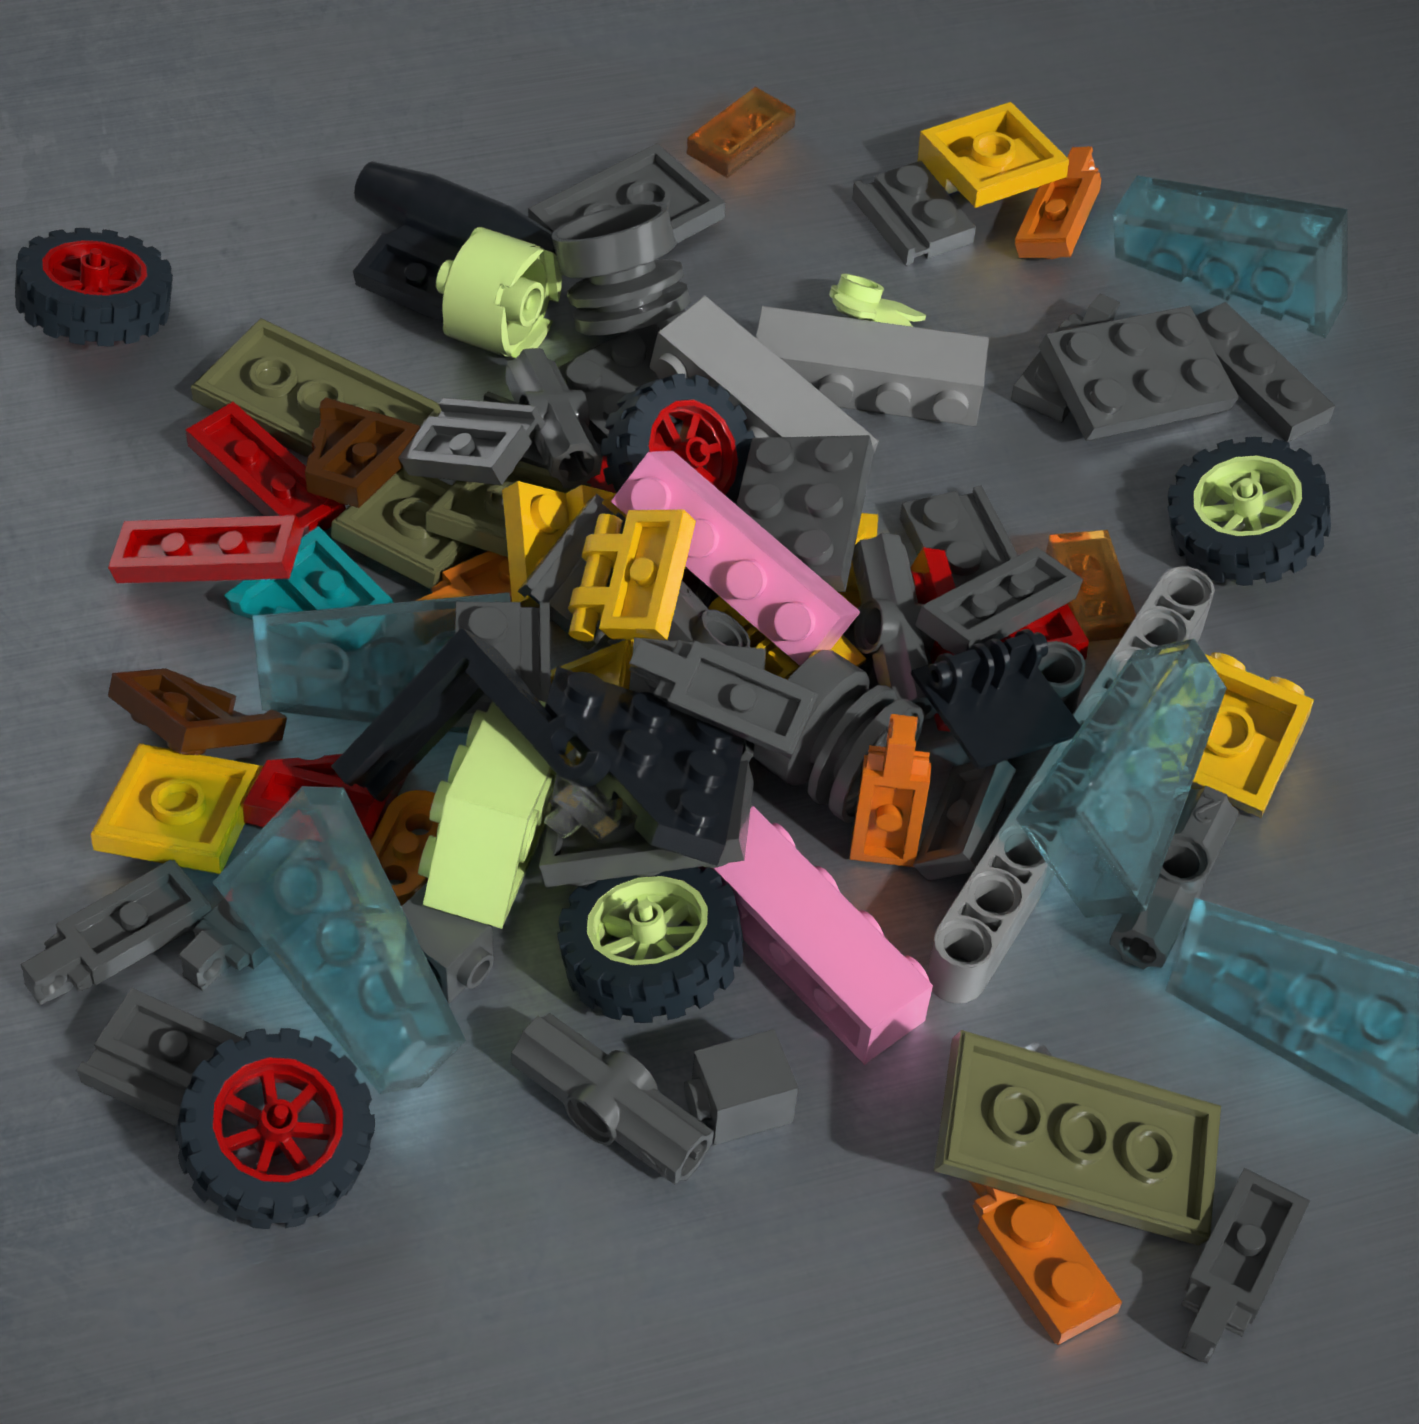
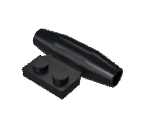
M371 161L363 167L357 178L354 189L356 202L397 229L388 234L382 232L353 270L355 285L442 323L444 322L442 313L443 294L439 293L436 288L439 269L446 260H455L458 252L477 227H483L538 245L556 255L551 231L507 204L437 175Z

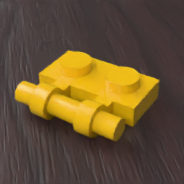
M684 509L628 510L623 533L620 534L623 521L619 517L611 514H599L594 534L586 536L581 557L586 561L581 585L573 589L568 610L573 614L568 633L569 636L580 641H592L598 620H601L599 629L611 639L634 640L635 637L668 640L696 520ZM611 568H614L609 587H607Z

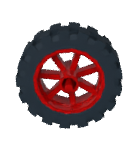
M75 228L74 232L66 233L63 229L49 232V237L37 236L29 241V248L23 246L18 253L15 276L16 309L19 313H25L24 320L32 327H42L44 334L56 339L61 335L69 338L70 343L85 345V341L97 342V346H114L115 341H123L125 344L135 343L139 341L142 335L150 337L159 331V324L164 326L168 321L173 280L171 265L167 259L161 260L162 253L155 247L150 246L147 248L143 246V240L130 235L127 238L120 237L116 231L103 229L102 233L91 232L90 228Z
M674 374L635 388L636 391L624 395L617 402L619 410L610 413L606 421L605 428L609 430L608 438L602 439L601 456H607L608 467L603 469L607 485L613 484L617 493L648 452L674 451L737 505L752 438H755L753 430L747 431L743 422L747 419V416L739 404L733 406L728 400L730 394L720 385L715 387L708 385L709 379L703 376L694 375L685 378V374ZM670 416L683 420L680 435ZM657 428L665 445L654 443Z
M265 1028L246 1032L244 1040L234 1043L231 1038L215 1048L213 1056L207 1061L203 1059L192 1074L191 1081L185 1089L176 1123L175 1140L178 1141L180 1149L178 1153L179 1164L183 1174L189 1173L194 1181L192 1189L204 1203L210 1199L218 1205L217 1213L233 1222H235L237 1216L251 1220L250 1227L258 1229H270L272 1223H285V1228L297 1227L305 1224L308 1217L316 1214L318 1217H321L336 1206L337 1201L344 1195L346 1196L354 1186L369 1156L370 1143L375 1130V1114H371L369 1109L372 1101L371 1094L366 1082L360 1084L355 1077L357 1067L345 1054L339 1058L331 1052L332 1044L317 1036L314 1037L313 1041L299 1037L300 1030L281 1028L279 1034L267 1035ZM261 1083L265 1106L261 1111L235 1095L243 1088ZM275 1083H286L302 1092L290 1103L287 1100L277 1098ZM313 1100L321 1108L327 1124L297 1122L298 1114ZM224 1109L256 1127L224 1138L221 1121ZM292 1137L327 1140V1144L321 1156L311 1165ZM254 1144L255 1148L261 1153L256 1170L242 1164L232 1151ZM282 1152L296 1170L295 1173L290 1175L266 1174L272 1156L279 1155Z

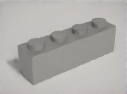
M702 297L658 332L649 366L658 378L662 379L674 374H685V378L698 375L709 379L708 385L712 387L720 385L730 394L728 400L733 406L739 404L747 416V419L743 422L747 431L753 430L755 438L870 435L875 453L879 441L708 297Z
M762 306L756 338L838 407L969 426L977 425L984 387L989 337Z

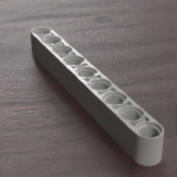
M1175 567L1162 575L1073 714L1085 731L1083 736L1055 744L939 924L934 936L926 973L930 983L933 985L932 992L942 1000L951 1003H967L976 999L984 991L1201 637L1215 592L1213 582L1200 570L1191 567ZM984 910H991V911H995V912H997V913H990V912H986V911H984ZM951 957L963 958L969 962H959Z

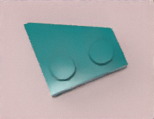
M319 526L302 537L290 579L243 580L224 594L229 609L236 615L347 650L397 614L393 600Z

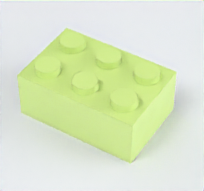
M493 701L487 712L476 710L468 731L466 746L459 744L455 752L448 782L441 780L429 816L430 821L439 823L437 837L429 836L421 856L418 875L428 878L423 901L424 906L502 929L550 818L560 776L555 773L533 745ZM539 701L545 707L546 702Z

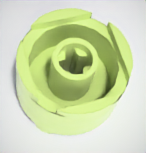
M477 227L462 246L455 260H446L440 267L437 275L436 288L439 293L443 294V332L447 337L505 357L512 356L516 358L523 349L538 348L548 334L553 320L544 318L549 300L559 303L561 295L562 274L557 256L538 245L483 227Z

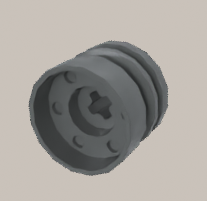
M639 202L600 210L570 221L552 233V241L561 274L570 278H585L568 289L567 293L569 304L577 307L573 312L577 332L584 335H608L641 329L680 313L691 303L687 284L679 281L684 276L682 263L673 259H658L669 253L676 246L667 204Z
M822 650L808 658L788 679L818 693L817 700L792 758H787L757 744L754 745V758L760 766L790 786H801L809 781L808 794L812 801L818 805H829L832 814L845 823L854 822L864 755H868L869 745L886 747L891 714L918 717L915 733L917 744L922 731L924 715L921 707L908 699H898L895 691L888 686L877 685L868 691L870 681L865 671L834 651Z

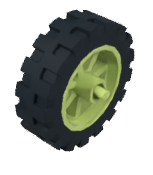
M1245 437V442L1235 444L1233 439L1217 443V449L1210 452L1203 449L1192 457L1193 463L1190 466L1183 464L1175 474L1176 485L1170 484L1167 496L1169 504L1168 514L1175 550L1180 557L1186 556V563L1189 567L1207 572L1208 577L1216 582L1224 583L1225 579L1236 580V585L1248 586L1253 585V580L1265 579L1266 583L1281 580L1282 573L1289 570L1296 573L1306 567L1307 558L1310 555L1317 557L1324 547V536L1329 537L1331 531L1329 484H1326V474L1319 463L1316 465L1312 464V456L1307 451L1301 448L1294 451L1290 449L1289 442L1274 439L1272 443L1262 442V437ZM1221 499L1228 503L1224 505H1215ZM1287 501L1292 505L1290 512L1275 508ZM1229 521L1223 528L1214 523Z
M698 867L664 871L650 877L634 875L597 880L589 884L585 889L578 886L569 897V909L562 908L559 915L560 932H557L569 985L573 992L578 990L580 1000L587 1007L593 1010L598 1006L602 1008L603 1015L611 1019L621 1020L624 1015L633 1017L634 1023H652L655 1016L667 1015L668 1020L685 1016V1009L694 1005L700 1009L714 1000V992L718 988L726 990L735 978L733 968L740 967L743 961L742 943L744 942L735 895L729 884L722 886L721 876L711 868L703 871ZM684 920L693 925L677 927ZM611 936H617L622 938L620 940L607 944ZM672 946H682V947L679 948V949L676 951ZM635 954V957H634L633 960L627 958V957L632 956V955Z

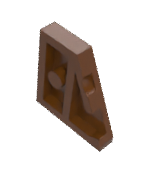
M325 397L320 402L321 421L319 428L314 429L312 438L313 452L308 456L305 469L307 492L334 500L340 504L360 508L403 467L398 457L421 426Z
M166 668L112 673L108 697L129 712L135 722L147 726L167 741L170 749L185 755H201L206 752V749L283 740L288 718L284 714L272 709L264 714L245 715L234 710L236 695L216 687L202 685L190 677Z

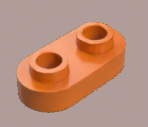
M412 790L397 796L389 804L359 866L362 894L374 907L385 911H397L428 882L427 877L418 875V869L429 836L437 837L439 823L429 820L435 793L426 790ZM425 829L429 832L423 835H415L411 831ZM390 880H400L404 882L398 885L385 884Z

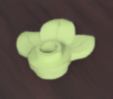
M841 274L838 285H832L829 296L833 298L832 302L839 312L857 319H868L869 321L913 327L910 322H921L926 318L925 314L902 303L882 299L881 296L884 288L878 283L860 276Z

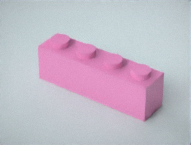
M674 451L648 452L611 500L626 515L628 510L684 509L696 520L685 567L799 666L822 650H831L860 613L856 607Z
M754 806L751 807L745 860L731 862L711 869L721 876L722 886L729 884L733 890L736 906L738 907L743 940L865 1065L925 1021L933 985L930 983L929 977L921 964L911 956H903L884 937L883 931L875 918L864 910L858 911L839 892L838 886L829 872L820 866L814 867L795 848L791 836L778 823L771 824ZM701 866V867H698L699 869H701V870H703V871H704L705 869H707V868L702 867V866Z

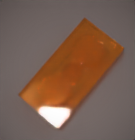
M755 86L687 137V154L722 176L729 178L795 127L796 110Z
M1108 529L1049 535L1046 553L1083 579L1076 599L1067 604L1089 642L1122 639L1135 619L1136 613Z

